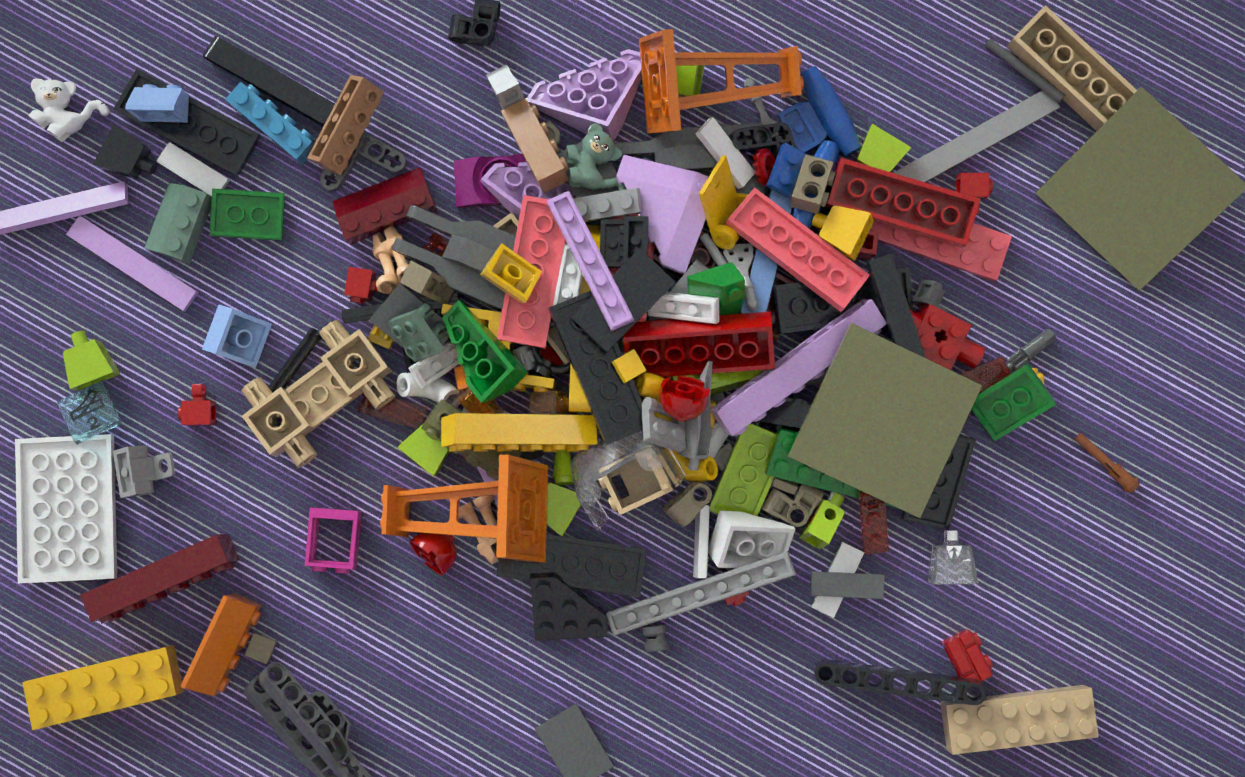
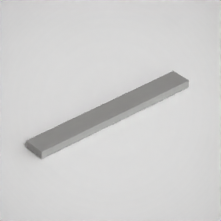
M1042 90L893 173L927 182L1058 110L1060 106L1055 99Z
M786 551L608 611L606 616L613 636L794 576L796 572L790 555Z

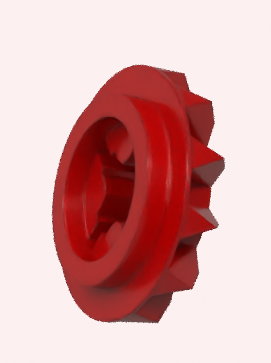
M767 148L756 151V155L753 156L754 164L752 165L755 169L754 174L757 175V181L763 187L766 186L776 161L772 152Z

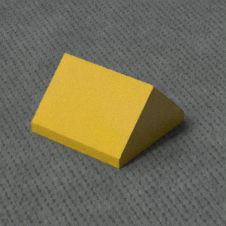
M501 243L480 273V276L519 303H525L542 271Z

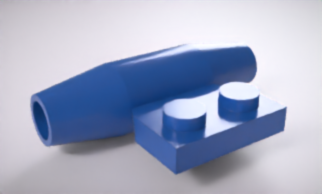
M816 66L803 71L800 76L803 77L804 90L809 102H797L778 113L780 121L790 127L796 149L807 153L821 145L828 135L839 146V150L845 157L859 151L862 146L853 121L833 86Z
M823 141L813 157L832 161V171L835 172L839 146L832 141ZM787 143L781 145L766 187L785 197H792L805 153ZM819 172L812 173L816 177L823 176ZM827 185L825 192L829 193L831 186ZM812 193L806 194V196H807L808 198H815V197H816V196H815L814 194H812ZM794 208L793 217L811 229L815 214Z

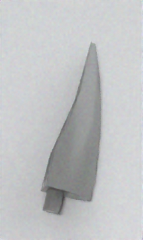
M713 361L707 362L699 380L704 382V388L707 389L709 387L710 389L708 404L700 416L684 421L686 449L677 452L681 456L690 458L688 466L690 470H698L699 459H708L711 441L710 396Z

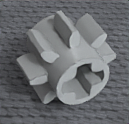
M526 345L512 350L515 357L527 371L535 367L536 363L534 362L535 359L530 346Z

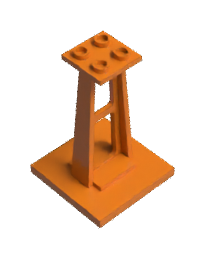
M673 29L661 30L639 38L647 134L681 130L680 110L778 93H781V98L802 95L801 90L804 87L803 77L800 76L802 55L798 51V46L778 50V53L675 52ZM776 64L779 66L780 80L772 84L736 88L734 85L733 67L735 65ZM722 65L725 68L726 88L724 91L679 97L676 66Z
M499 455V481L415 490L384 485L381 495L383 510L380 519L382 534L409 537V532L493 538L497 539L496 558L546 563L548 465L512 455ZM498 495L497 526L461 524L459 522L460 499ZM449 499L450 519L447 523L410 521V502Z

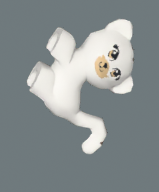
M37 78L31 82L36 102L44 111L33 110L29 117L43 129L49 125L47 130L60 142H63L70 135L79 131L84 122L90 118L94 109L99 110L103 116H107L110 113L108 106L100 100L88 101L80 114L64 110L70 102V97L76 91V84L73 82H61L52 79L44 81Z

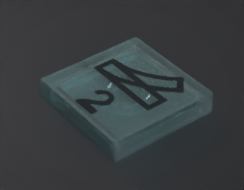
M102 381L57 402L72 439L77 445L122 424L108 390Z

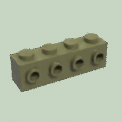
M441 399L435 405L421 429L426 431V435L431 439L441 441V418L462 412ZM471 447V450L453 453L461 454L469 464L481 467L489 477L499 480V455L520 457L522 452L519 450L497 452V447H495L496 450H488V452H473V447Z

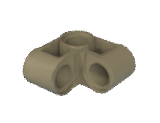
M692 482L681 493L678 492L662 510L673 521L685 527L709 503L712 497L711 490L702 482ZM702 487L704 489L703 497L695 499L694 491Z
M802 484L793 498L794 500H791L787 495L772 488L761 509L791 526L800 527L808 521L825 492L816 487ZM794 509H798L803 513V520L800 523H795L790 518V514Z

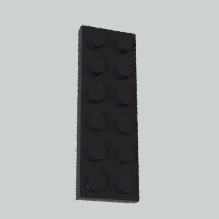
M136 69L113 109L238 177L261 136L189 97L188 123L140 122L126 110V103L135 87L143 88L145 84L156 85L158 88H167V85Z
M909 267L896 268L909 309L914 312ZM867 272L870 276L842 312L802 282L773 285L778 334L823 328L862 299L873 300L885 319L870 272Z
M589 291L551 306L548 310L604 443L608 445L643 430L642 400L633 379L623 383L612 364V361L623 356L618 344L616 343L606 353L571 320V317L593 296L592 292Z
M546 534V563L498 558L496 576L531 581V573L555 572L570 587L574 586L578 589L640 597L647 549Z

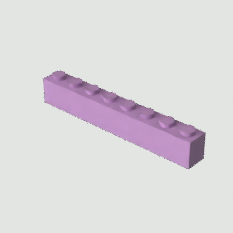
M860 300L775 362V369L763 370L712 407L710 411L723 431L731 436L742 434L746 431L747 425L764 418L767 414L766 411L772 407L775 408L782 405L788 395L801 391L805 387V383L810 379L814 380L822 376L824 369L831 365L850 323L878 335L882 331L881 328L887 323L873 300Z

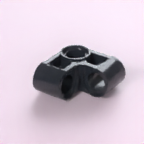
M475 0L473 17L453 14L448 40L459 44L490 45L494 41L497 22L500 17V1ZM482 29L488 30L485 36L477 35Z

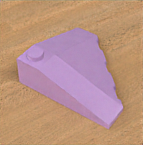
M628 49L620 52L621 57L608 62L607 58H603L590 63V69L577 73L576 69L558 75L560 80L546 85L545 81L538 82L528 95L527 101L530 106L535 105L537 110L587 134L592 124L598 123L603 128V132L607 133L614 141L625 122L642 79L640 52Z
M623 155L616 175L619 185L624 184L626 189L640 188L643 213L639 214L640 216L649 217V243H655L660 253V256L657 258L662 267L684 275L706 220L699 192L707 181L708 176L695 171Z
M527 162L518 163V167L504 168V163H495L480 180L510 213L514 214L518 221L523 195L552 199L569 191L572 198H576L567 182L543 193Z

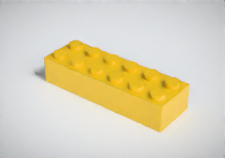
M454 413L441 418V447H449V452H463L464 450H471V447H473V452H488V450H496L495 447H497V452H511L512 450H519V448L520 452H535V450H543V452H558L560 450L580 452L589 450V446L597 445V428L593 415Z
M174 645L22 682L32 730L163 699L184 692V688L180 687L182 679Z

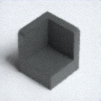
M922 279L912 301L920 306L931 304L945 312L948 311L939 305L944 295V291L941 290L943 285L937 281Z

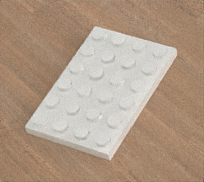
M113 434L15 439L18 583L117 578Z

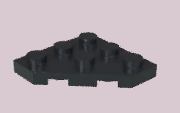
M555 572L531 573L535 641L607 637V616L604 609L600 606L596 607L588 600L587 596L574 586L570 587Z

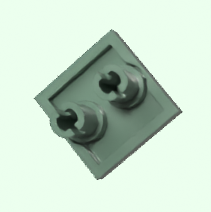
M426 303L421 305L419 309L393 317L387 322L393 336L399 339L405 348L406 354L414 362L439 355L445 350L439 341L446 337L448 332L447 330L441 332L445 327L440 323H437L430 329L426 321L434 316V311L430 310L427 312L431 307Z

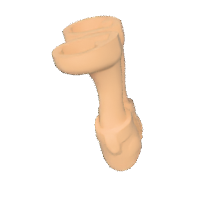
M394 226L384 229L386 240L380 232L373 235V255L375 258L380 259L384 270V275L376 281V287L383 294H391L398 284L401 283L400 280L409 265L405 256L391 249L396 238L404 240ZM393 256L398 266L396 272L391 259Z
M494 495L480 496L472 500L482 514L486 524L497 526V521L491 510V502L494 499ZM471 502L459 507L458 519H464L468 524L482 525ZM476 537L479 542L476 547L480 555L484 556L492 565L498 562L496 551L492 547V544L497 543V539Z

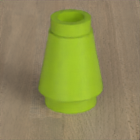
M566 450L555 452L552 477L555 480V485L574 484L576 474L570 452H566Z

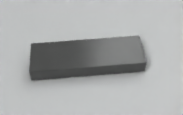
M811 571L810 596L884 599L885 575Z

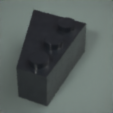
M785 398L786 401L782 405L775 408L772 407L766 411L767 414L764 418L751 423L763 427V424L770 425L774 431H778L779 427L799 432L812 402L803 401L800 398Z

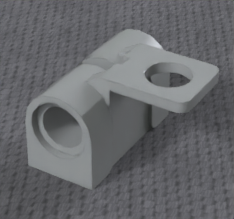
M147 445L129 446L113 451L120 498L155 493L153 481L175 475L172 453L149 457ZM163 459H165L168 464V469L166 472H163L161 468V463Z

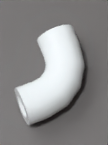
M401 373L397 378V390L402 397H423L436 403L442 399L455 408L461 403L462 395L459 390L442 378H438L424 389L419 388L411 373Z

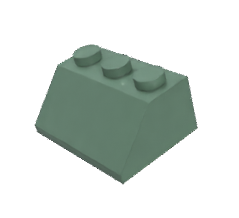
M169 183L144 249L190 265L211 209L212 197L205 192L185 185Z

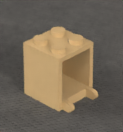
M654 445L599 470L601 474L598 476L600 485L603 490L608 489L611 495L608 498L609 504L613 512L618 510L619 515L674 490ZM618 474L621 475L630 495L621 499L612 480V477Z

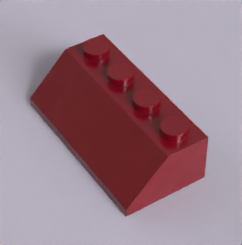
M421 167L333 201L336 218L344 239L350 245L372 237L378 232L382 233L389 226H394L395 228L413 221L406 217L411 205L431 213L438 211Z

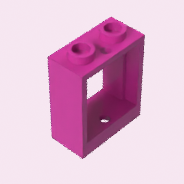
M310 507L305 566H312L311 571L326 572V567L336 568V573H350V569H357L362 511ZM320 518L353 520L349 562L316 559Z

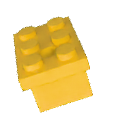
M443 304L441 314L444 316L453 305ZM469 308L486 327L488 325V329L497 337L502 312ZM501 341L511 352L514 350L515 343ZM526 375L512 390L525 392L526 388L534 389L535 394L549 395V392H555L556 381L553 378Z

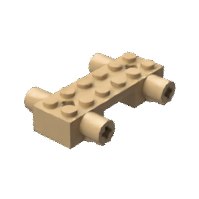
M339 320L331 321L319 332L331 349L321 357L323 362L287 389L280 387L272 393L263 379L259 377L250 381L241 390L253 407L242 415V418L269 455L278 457L285 451L297 468L303 467L317 456L316 451L305 436L363 393L375 410L384 407L395 397L394 393L382 379L392 372L391 368L365 333L358 329L350 335ZM356 360L360 362V367L357 369L354 368V361ZM278 418L282 419L280 427L276 426Z

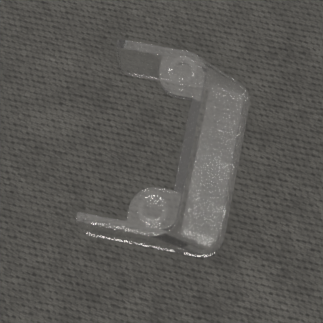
M643 430L608 445H605L602 439L597 442V445L590 446L589 450L576 454L570 462L577 499L596 530L601 529L609 519L598 501L601 497V489L596 482L598 479L634 459H637L640 466L648 471H654L663 466L675 487L679 486L686 476L670 449L643 441Z

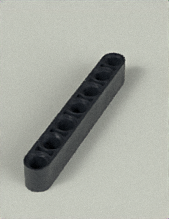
M214 36L203 54V57L209 62L247 84H251L261 92L323 127L335 105L330 100L217 36Z
M830 659L819 661L814 672L816 680L820 684L967 705H979L986 697L983 684L979 680ZM825 666L829 667L833 674L825 678L820 675L819 669ZM847 670H853L856 672L857 678L853 681L846 680L843 673ZM872 673H877L881 676L882 680L878 684H872L869 682L868 676ZM898 676L903 677L906 680V684L903 687H896L892 683L893 679ZM921 680H927L931 683V687L926 691H922L917 687V684ZM947 683L955 685L956 689L952 694H946L942 691V687ZM971 687H978L981 690L980 695L977 697H970L967 695V691Z

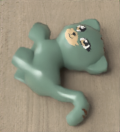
M594 123L589 127L587 135L582 139L581 152H579L578 147L575 145L566 146L567 164L575 165V167H570L568 170L569 186L582 187L589 190L609 189L617 186L619 191L626 190L624 184L619 185L616 177L603 179L596 168V164L602 165L608 161H616L623 156L621 150L615 146L612 138L603 132V128L598 123Z

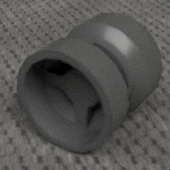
M666 624L642 627L643 635L646 637L644 644L645 652L669 649L668 641L664 635L666 633Z

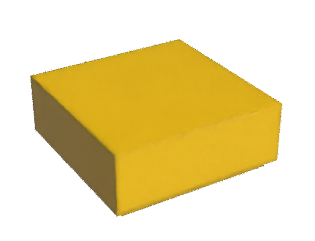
M635 349L612 361L623 383L647 371Z

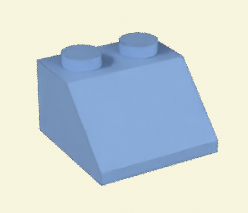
M145 84L143 88L135 87L126 103V110L140 122L188 123L189 95L177 85H167V88H158L156 85Z
M218 305L202 350L256 368L272 324L238 310Z

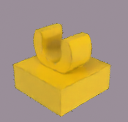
M373 326L368 339L372 343L391 350L394 340L377 326Z

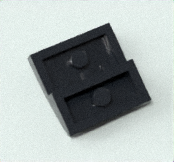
M624 216V219H601L600 253L608 269L620 268L639 248L648 255V216Z

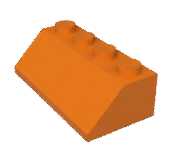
M236 593L223 596L180 687L211 696L226 690L230 681L227 677L231 669L234 670L240 661L238 654L241 648H245L250 640L251 634L248 633L252 625L255 626L260 619V604Z

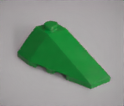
M733 262L687 276V290L689 295L719 298V315L740 314L745 300V279Z
M458 300L442 317L450 340L456 347L459 356L457 357L458 362L464 369L466 384L481 403L484 404L511 391L529 373L515 355L500 340H497V337L462 301Z

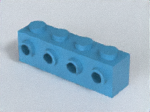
M240 82L225 100L303 166L314 146L312 142L314 137L305 129H302L300 132L295 128L296 122L287 114L282 117L276 112L279 108L269 99L264 102L258 97L261 93L251 84L247 87Z

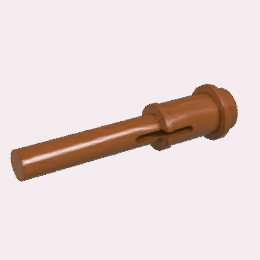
M1081 432L1074 438L1109 471L1108 475L1123 487L1124 492L1132 493L1138 488L1140 483L1137 481V477L1129 474L1121 464H1115Z

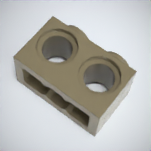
M805 154L792 194L790 207L819 214L820 207L826 206L829 193L825 192L827 185L832 186L836 172L832 171V161ZM819 172L823 176L816 177L812 173ZM812 193V194H814L816 197H815V198H808V197L806 196V194Z
M410 261L400 280L402 284L441 304H448L454 293V290L446 283L445 278L413 261Z

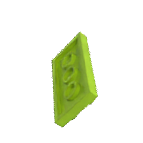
M752 423L746 426V431L737 438L709 503L710 511L719 514V511H739L758 516L774 479L773 476L766 475L765 470L777 436L776 433Z

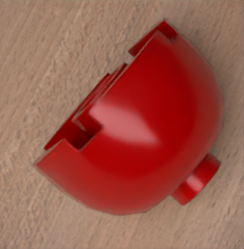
M678 376L677 380L670 381L671 377H668L662 381L659 394L660 404L668 415L677 421L684 422L694 419L704 412L710 393L709 387L707 389L704 388V382L687 376Z
M418 533L409 542L414 553L418 557L422 556L426 561L424 564L440 576L444 575L452 567L457 557V549L453 544L455 541L453 535Z

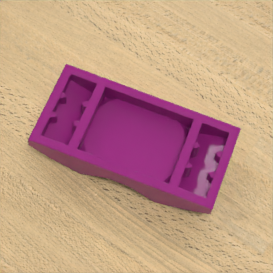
M523 154L502 157L479 156L455 160L456 207L503 205L480 180L495 163H504V168L518 167V163L526 162Z

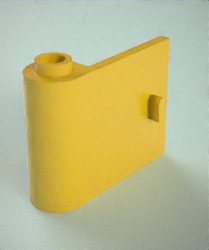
M723 155L700 190L699 197L713 242L722 249L730 250L735 246L740 235L725 223L748 194L736 192L727 156Z

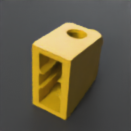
M833 206L828 216L822 213L815 214L812 220V225L821 229L819 237L852 261L856 260L874 223L871 213L840 206Z

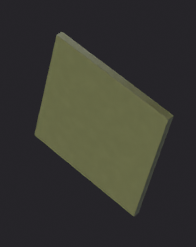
M1141 86L1049 178L1036 194L1140 291L1245 191V182Z
M850 323L788 457L921 518L982 385Z

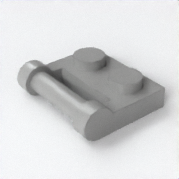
M646 397L642 402L643 441L677 452L685 450L684 422L677 421L673 417H671L672 422L655 417L654 412L668 417L671 416L663 410L661 404L657 403L656 399Z

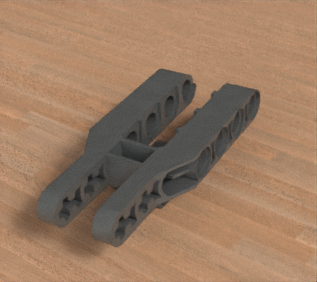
M737 124L720 126L729 137V135L733 131L739 128L759 126L764 124ZM682 127L678 131L664 132L650 141L615 143V146L621 150L622 155L635 158L654 157L657 163L695 171L708 177L711 173L704 172H712L717 164V161L695 134L701 127ZM756 132V139L760 143H764L763 134ZM737 137V141H741L742 143L748 140V137L744 139H739ZM755 174L743 188L737 189L735 186L737 193L749 194L755 187L765 196L769 195V188L763 187L761 183H758L757 175Z
M411 205L406 215L407 218L451 237L445 252L441 257L399 238L395 239L391 249L435 269L440 276L446 279V283L454 291L502 311L505 292L480 276V273L501 243L513 251L516 236L480 220L452 222Z
M278 662L268 665L260 675L253 678L245 686L244 694L248 701L297 759L316 776L372 777L352 754L347 744L350 728L349 720L327 694L322 691H315L309 695L288 669ZM269 672H273L277 676V681L270 679ZM254 684L260 685L263 692L258 693L254 689ZM285 691L292 693L293 700L286 698ZM270 702L277 705L278 712L271 710ZM286 721H290L293 724V731L286 727ZM302 739L308 741L309 749H305L302 746ZM344 761L347 762L345 767L342 765V762ZM354 768V776L349 773L348 769ZM329 770L333 771L332 775L328 774Z

